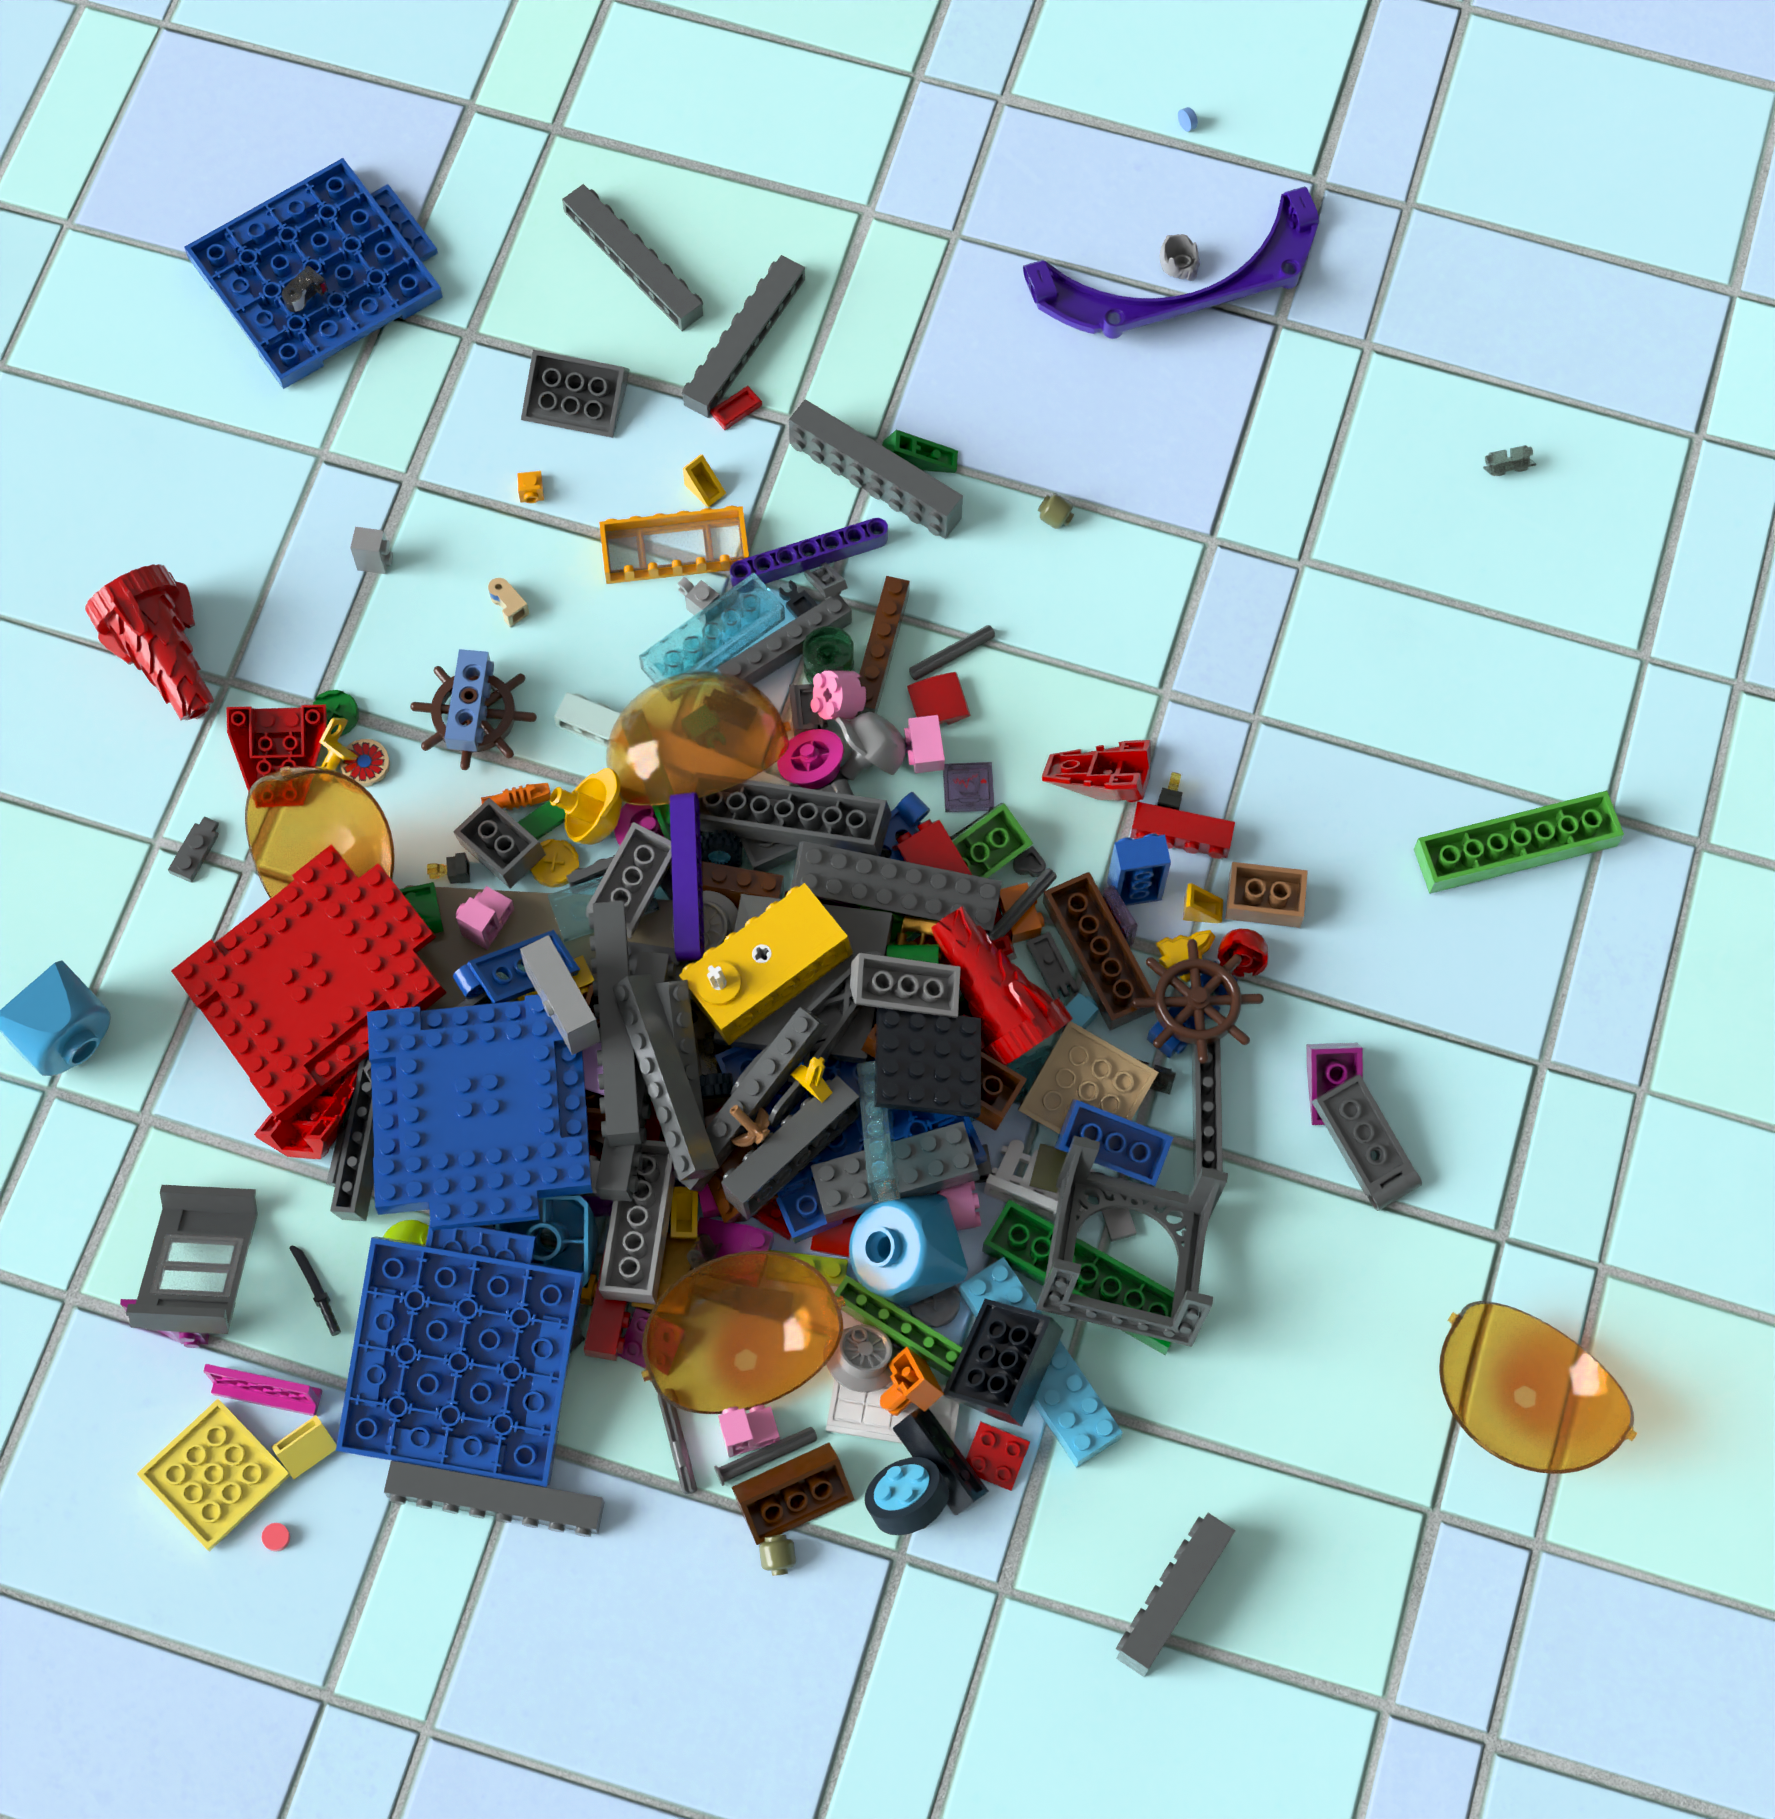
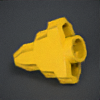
M1211 930L1196 932L1189 937L1183 935L1173 939L1166 937L1156 942V946L1162 955L1158 959L1159 963L1168 969L1172 965L1188 959L1187 942L1190 939L1197 941L1198 956L1202 959V955L1210 949L1216 936ZM1190 973L1179 978L1187 983L1190 980Z

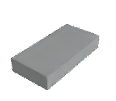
M1112 1208L1101 1211L1111 1242L1136 1235L1137 1232L1129 1209Z

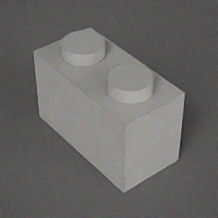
M355 526L350 549L357 570L386 574L387 566L392 564L393 552L389 550L390 542L386 539L384 530Z

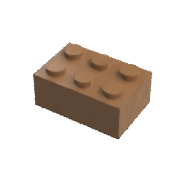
M1232 862L1229 872L1225 919L1300 928L1305 912L1308 870Z

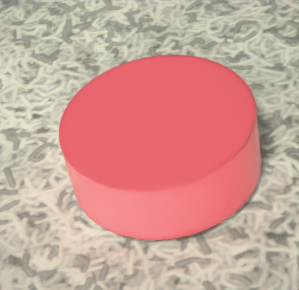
M271 1523L262 1532V1542L271 1551H281L290 1542L289 1530L281 1523Z

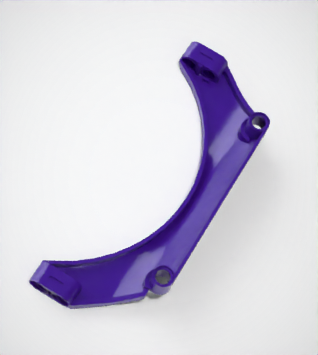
M1306 186L1284 192V194H1281L1277 216L1270 233L1261 247L1243 266L1225 279L1209 287L1173 297L1133 298L1102 292L1067 277L1044 260L1023 265V274L1034 303L1040 311L1075 329L1091 334L1099 333L1102 330L1106 337L1116 339L1124 331L1275 288H1294L1298 283L1299 275L1302 274L1318 228L1319 215Z

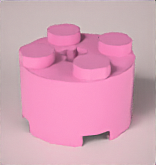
M824 671L817 673L813 678L812 711L818 713L825 720H835L837 717L846 720L855 718L858 711H863L866 702V688L861 687L858 679L861 676L855 671Z
M974 1181L937 1191V1194L948 1199L957 1231L981 1226L979 1211L975 1212V1209L980 1208L978 1194L972 1193L975 1190Z

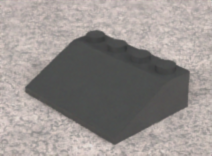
M533 350L521 420L613 438L626 392L630 369Z

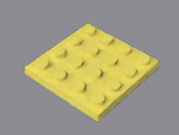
M219 1399L213 1402L137 1473L141 1480L209 1552L291 1476Z

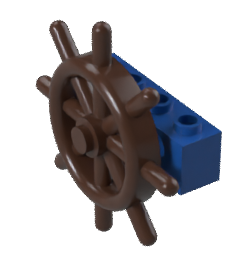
M1190 939L1187 942L1188 959L1180 961L1168 969L1153 957L1146 959V965L1161 978L1157 983L1154 997L1134 998L1131 1004L1134 1008H1154L1158 1022L1149 1030L1147 1040L1155 1048L1159 1049L1170 1059L1175 1053L1181 1054L1188 1043L1197 1044L1198 1061L1205 1064L1208 1062L1207 1044L1223 1038L1228 1033L1242 1045L1250 1043V1037L1235 1026L1243 1004H1261L1264 1001V997L1262 994H1241L1237 983L1238 979L1231 974L1242 961V957L1239 954L1233 955L1224 966H1221L1216 961L1213 962L1199 958L1197 941ZM1190 973V988L1178 977ZM1171 985L1182 996L1165 997L1168 986ZM1220 1005H1230L1227 1017L1219 1012L1221 1010ZM1210 1018L1218 1025L1206 1029L1205 1021Z

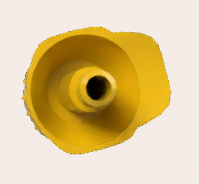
M604 768L596 774H590L572 792L563 790L561 787H557L552 791L550 803L552 806L564 809L566 813L565 830L572 841L592 845L600 843L614 831L622 807V799L619 795V777L614 770Z

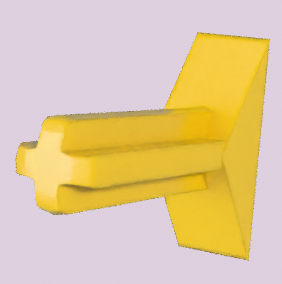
M813 1057L809 1067L801 1064L790 1075L823 1103L833 1092L822 1078L825 1069L824 1058L820 1057L817 1059Z

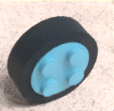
M910 1457L896 1461L881 1470L868 1485L864 1501L868 1512L881 1531L890 1535H906L925 1529L941 1514L948 1501L949 1489L939 1469L931 1460L922 1457Z

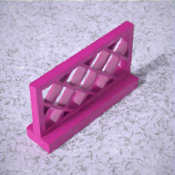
M205 1364L203 1370L213 1383L212 1395L309 1416L316 1415L323 1392L322 1389L309 1385Z

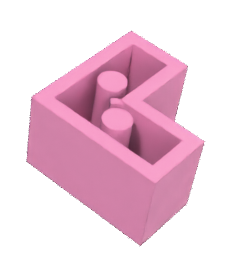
M938 715L908 718V728H904V739L907 744L908 763L914 766L915 774L944 770L945 757Z
M486 886L483 892H478L474 899L469 897L467 902L462 903L457 909L456 919L461 935L488 950L514 911L513 902L511 899Z
M759 1405L749 1409L750 1413H745L744 1408L731 1407L722 1411V1415H718L729 1457L760 1449L780 1440L771 1406L765 1408L764 1405Z

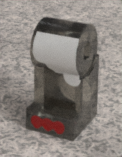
M307 266L283 289L282 297L289 311L299 312L304 309L306 302L316 293L322 296L328 291L325 279L311 267Z

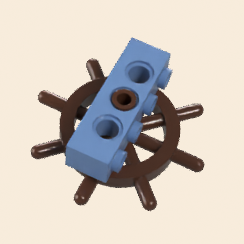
M459 649L455 676L450 677L441 666H436L433 672L443 684L436 691L432 703L412 702L410 709L415 712L431 713L432 722L436 730L435 734L422 742V750L428 751L443 740L446 743L447 749L462 751L460 768L466 771L470 768L472 753L486 751L495 746L506 758H512L514 752L504 739L511 732L515 721L535 722L537 715L533 712L516 711L511 691L525 681L526 677L524 674H517L504 683L493 675L494 661L490 660L489 652ZM451 696L450 705H446V701ZM501 698L505 704V710L488 708ZM442 714L448 715L447 725L442 720ZM486 718L501 719V722L494 729Z

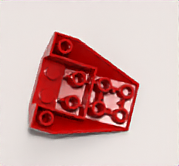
M326 704L301 705V708L254 709L251 706L226 707L227 734L252 804H304L322 747L319 741L327 728Z

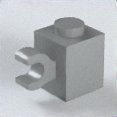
M685 577L677 583L680 586L678 591L685 596L686 609L704 624L720 608L719 593L702 580L695 587Z

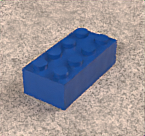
M1153 833L1139 839L1127 837L1114 843L1107 879L1113 908L1162 900L1171 865L1165 834L1157 835Z
M1072 1099L1054 1148L1068 1153L1074 1136L1098 1141L1100 1146L1094 1161L1095 1164L1156 1186L1174 1137L1079 1100Z

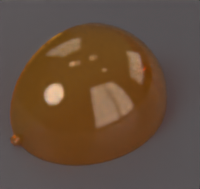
M714 671L681 673L651 685L638 694L624 708L617 718L608 739L606 766L614 770L619 777V795L623 802L635 805L670 804V795L696 792L699 798L742 783L776 763L789 747L787 732L791 731V726L788 721L784 722L777 708L767 695L739 677Z
M286 766L258 779L250 788L245 806L247 841L256 871L270 899L295 880L292 875L331 844L340 852L358 877H361L379 863L393 880L395 855L388 821L372 794L354 779L324 767Z
M746 1251L708 1261L679 1278L660 1297L652 1309L643 1333L642 1347L646 1370L642 1371L641 1374L644 1382L650 1380L661 1398L674 1407L699 1414H723L722 1411L731 1407L749 1410L753 1407L778 1400L812 1379L834 1355L843 1333L841 1308L846 1306L843 1296H835L826 1278L816 1268L788 1254L772 1251Z
M1490 1301L1469 1303L1460 1313L1452 1312L1447 1319L1451 1323V1327L1442 1345L1439 1363L1440 1383L1445 1400L1462 1429L1479 1446L1493 1456L1525 1470L1539 1473L1565 1474L1588 1469L1601 1463L1611 1456L1625 1440L1628 1439L1632 1442L1637 1435V1432L1633 1430L1634 1411L1632 1405L1616 1379L1588 1351L1550 1324L1517 1308Z

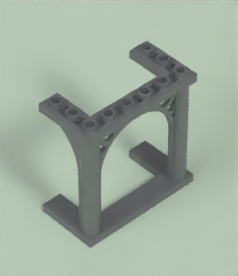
M1074 1136L1057 1178L1056 1188H1060L1056 1216L1045 1283L1037 1300L1036 1309L1192 1347L1213 1304V1296L1199 1293L1200 1276L1208 1222L1227 1183L1228 1173L1202 1167L1190 1195L1181 1194L1177 1191H1168L1152 1185H1144L1123 1178L1107 1176L1099 1172H1090L1098 1154L1100 1142L1086 1137ZM1085 1195L1097 1197L1099 1204H1091L1087 1201ZM1082 1206L1083 1208L1087 1209V1211L1081 1212L1079 1211V1209H1081ZM1106 1209H1131L1151 1217L1168 1232L1174 1242L1178 1256L1171 1317L1072 1294L1081 1270V1264L1073 1263L1076 1237L1079 1228L1085 1220L1093 1214ZM1168 1215L1182 1218V1221L1172 1224L1166 1218ZM1182 1230V1236L1177 1234L1176 1231Z

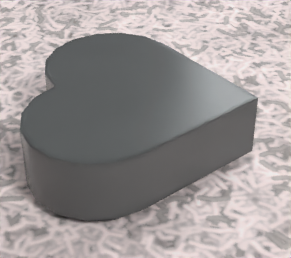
M1031 846L1014 859L1013 869L1019 875L1029 874L1032 877H1039L1046 869V863L1036 849Z

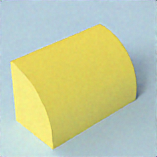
M315 1415L271 1447L291 1477L295 1479L334 1452L337 1444L317 1415Z

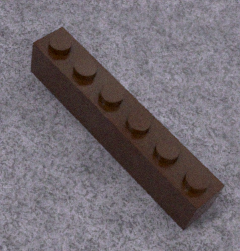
M886 576L859 673L861 677L858 678L861 687L866 688V702L863 711H858L855 717L866 712L876 714L878 712L909 597V580Z

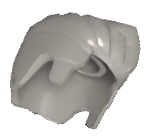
M1185 234L1167 235L1159 254L1163 271L1170 277L1173 276V278L1194 281L1197 278V271L1200 266L1196 242L1193 243Z

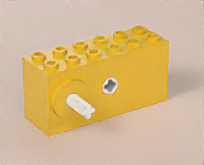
M804 883L800 887L795 886L789 890L786 897L779 902L771 903L759 917L755 916L749 919L745 927L740 931L730 933L718 947L708 949L699 961L685 966L679 976L681 980H688L690 997L725 1042L730 1045L850 957L853 951L846 933Z

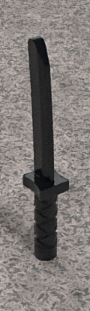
M294 1245L290 1246L289 1249L314 1294L313 1300L316 1306L321 1308V1313L331 1336L340 1334L341 1330L329 1305L331 1300L327 1292H324L304 1252Z

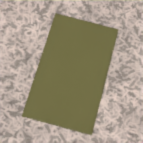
M1040 1143L1029 1186L1057 1193V1178L1067 1152Z

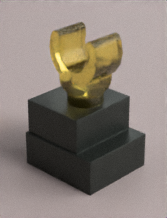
M1171 773L1168 789L1162 787L1157 806L1179 810L1183 792L1178 791L1181 774Z
M465 852L455 853L453 857H446L447 865L427 864L429 879H438L447 875L450 884L470 883V863Z

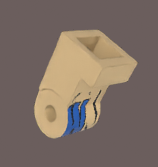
M495 578L489 582L490 598L495 605L503 608L504 621L509 627H512L530 614L527 603L507 580Z

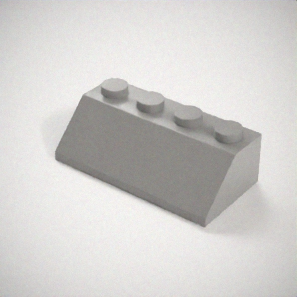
M859 953L851 962L850 989L855 1004L945 1017H958L959 966Z

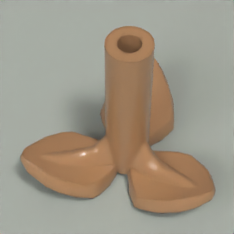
M738 1105L730 1109V1113L748 1131V1133L732 1139L733 1144L746 1147L754 1142L759 1144L768 1136L770 1130L766 1128L770 1125V1121L765 1109L760 1108L755 1123Z

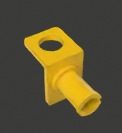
M332 718L319 741L329 751L319 769L330 776H334L341 759L356 760L358 757L338 742L348 722L345 718ZM339 724L336 732L331 734L332 729Z

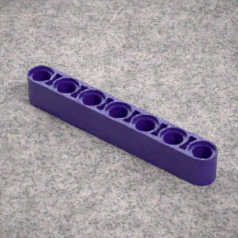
M872 518L738 560L730 567L731 585L739 591L748 590L802 573L808 569L821 567V564L824 562L830 564L881 548L888 541V524L882 518ZM875 531L882 532L879 535L873 534ZM857 538L859 541L853 542L850 539ZM834 545L836 548L830 549L828 546ZM808 552L814 553L812 556H806L805 554ZM787 559H788V560H791L790 563H783V562H782L783 560H787ZM761 567H768L769 569H767V570H760L759 568H761ZM745 574L746 576L740 578L736 575Z
M691 792L670 795L674 948L678 962L700 960L705 953L700 804L698 794Z

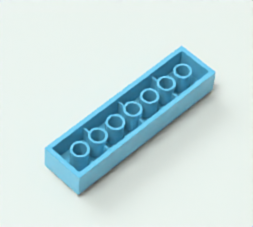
M1004 1257L959 1286V1293L975 1318L984 1299L1042 1314L1040 1310L1036 1309L1037 1305ZM1059 1341L1033 1400V1404L1077 1468L1119 1441L1123 1432L1065 1346Z

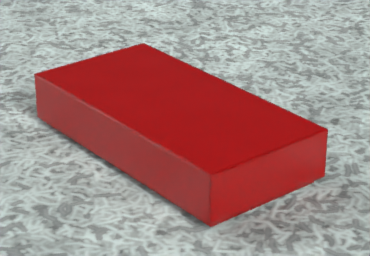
M746 386L710 410L719 425L724 430H727L760 408L762 401L749 386Z

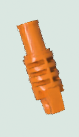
M548 783L526 784L524 788L523 786H519V789L512 787V790L505 789L502 791L503 793L481 797V802L483 804L490 798L500 808L512 811L514 807L516 809H520V806L526 808L528 804L534 806L550 800L551 791Z

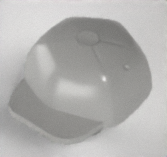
M873 712L862 713L851 721L840 717L835 719L840 725L847 743L853 749L850 753L851 757L840 767V771L845 778L854 781L864 768L869 769L872 765L891 775L897 772L904 761L907 744L902 734L892 723Z

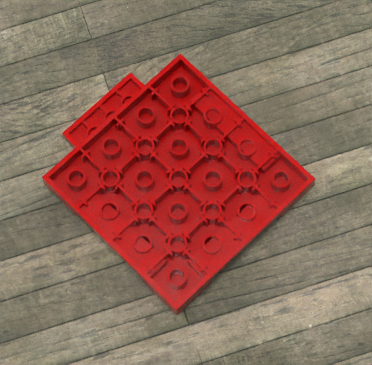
M332 844L292 875L295 879L218 941L214 942L210 939L171 970L196 1007L202 1011L246 1072L250 1082L273 1114L283 1123L369 1055L367 1012L420 1007L421 1011H425L447 993L417 954L419 950L436 938L431 929L379 863L361 877H358Z

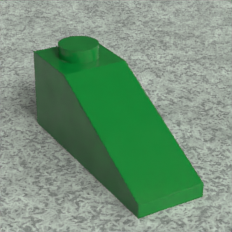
M897 429L882 442L883 447L922 471L955 473L957 471L958 450Z

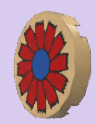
M360 739L346 746L348 750L358 756L356 760L341 759L340 761L342 774L348 782L356 786L368 787L385 778L389 771L390 760L387 750L381 743L373 739Z

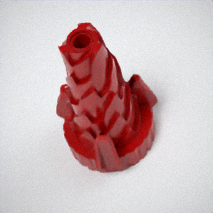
M152 564L125 573L100 588L85 605V611L98 631L99 641L128 665L134 663L138 670H142L149 682L158 689L165 703H171L180 720L199 719L204 716L210 709L209 705L214 702V699L198 672L201 668L192 654L193 647L184 633L186 628L189 629L195 626L193 607L186 584L175 581L171 572H168L164 565Z
M963 906L931 927L933 936L951 963L950 965L960 967L959 988L968 1003L972 1015L963 1014L962 1016L981 1018V1051L1006 1066L1073 1019L1059 997L1053 1000L1043 989L1030 982L1022 970L1012 963L1001 949L996 948L985 930L980 925L976 926Z

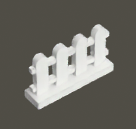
M1012 1140L1008 1147L1003 1145L1000 1152L1004 1154L999 1168L993 1167L992 1174H989L983 1194L1006 1203L1010 1199L1034 1214L1055 1222L1060 1188H1058L1057 1193L1029 1186L1038 1149L1030 1156L1023 1153L1024 1143L1021 1140ZM1019 1161L1028 1164L1023 1178L1013 1175ZM1081 1206V1209H1079V1211L1085 1212L1087 1211V1209Z

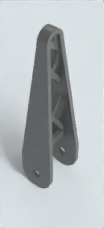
M869 951L865 953L883 956L880 952L877 951ZM851 967L807 1008L818 1016L827 1006L844 1001L843 1017L831 1032L823 1034L815 1043L823 1042L813 1057L817 1059L822 1057L825 1062L863 1007V1005H857L854 1002L849 1007V1001L853 998L850 992ZM845 988V994L838 995ZM771 1043L755 1057V1059L740 1075V1077L733 1086L731 1095L735 1092V1090L745 1079V1077L748 1075L751 1069L755 1066V1064L758 1062L761 1056L765 1053V1051L768 1049ZM810 1051L804 1058V1066L809 1067L811 1061ZM792 1076L787 1080L792 1086L778 1101L768 1120L773 1128L783 1122L807 1091Z

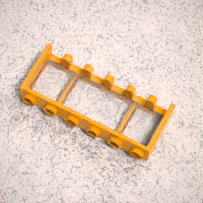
M731 505L721 509L705 508L701 511L693 512L679 511L675 514L666 515L658 513L648 517L632 516L629 519L620 520L612 518L599 522L606 584L730 571V567L734 562L749 557L743 506Z

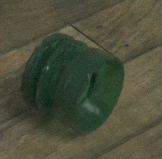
M823 626L814 629L806 636L803 642L804 675L807 681L814 685V676L824 671H855L854 643L847 632L834 626Z

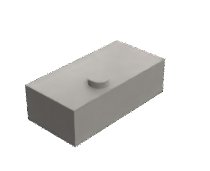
M633 822L586 908V917L589 918V913H593V903L623 900L626 912L627 937L631 939L672 863L671 841Z
M549 935L521 948L525 971L541 998L546 1013L549 1017L551 1016L571 1054L574 1055L600 1042L596 1018Z

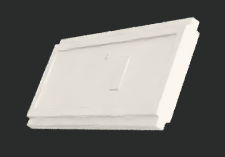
M834 1379L826 1431L903 1444L893 1431V1427L919 1407L911 1403L898 1416H893L880 1406L881 1395L894 1384L893 1381L886 1387L874 1392H857L842 1386ZM940 1385L942 1391H944L946 1386ZM942 1395L929 1409L954 1442L960 1403Z

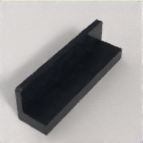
M920 1408L916 1409L893 1427V1431L912 1457L926 1458L937 1466L948 1486L949 1497L947 1506L954 1515H958L989 1492L929 1408L925 1412Z

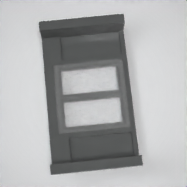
M161 1185L162 1211L136 1304H128L126 1309V1316H129L131 1328H147V1330L228 1334L249 1245L251 1244L258 1216L255 1199L256 1189Z

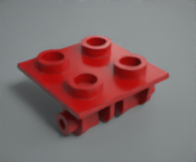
M980 1421L966 1460L979 1478L1012 1491L1028 1451L1030 1441Z

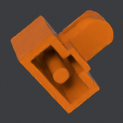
M906 1347L888 1363L893 1373L890 1378L894 1384L881 1395L880 1406L893 1416H898L911 1403H914L925 1412L944 1393L928 1363L910 1348Z

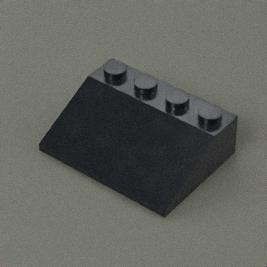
M984 1299L943 1391L944 1396L998 1420L1022 1427L1064 1330L1050 1316Z

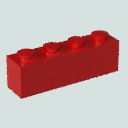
M1137 802L1130 838L1139 839L1153 833L1157 835L1165 834L1168 849L1175 847L1184 849L1185 852L1191 854L1198 852L1208 854L1215 859L1228 858L1235 822Z

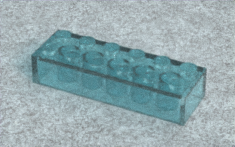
M753 573L640 654V667L664 696L672 702L715 671L717 667L729 661L785 620L784 605L759 577Z

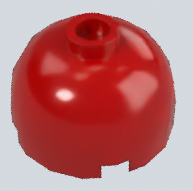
M1239 928L1230 931L1223 937L1217 955L1220 965L1224 966L1235 954H1239L1242 957L1241 963L1231 972L1232 975L1244 977V973H1252V976H1256L1265 970L1268 965V945L1262 935L1250 929Z

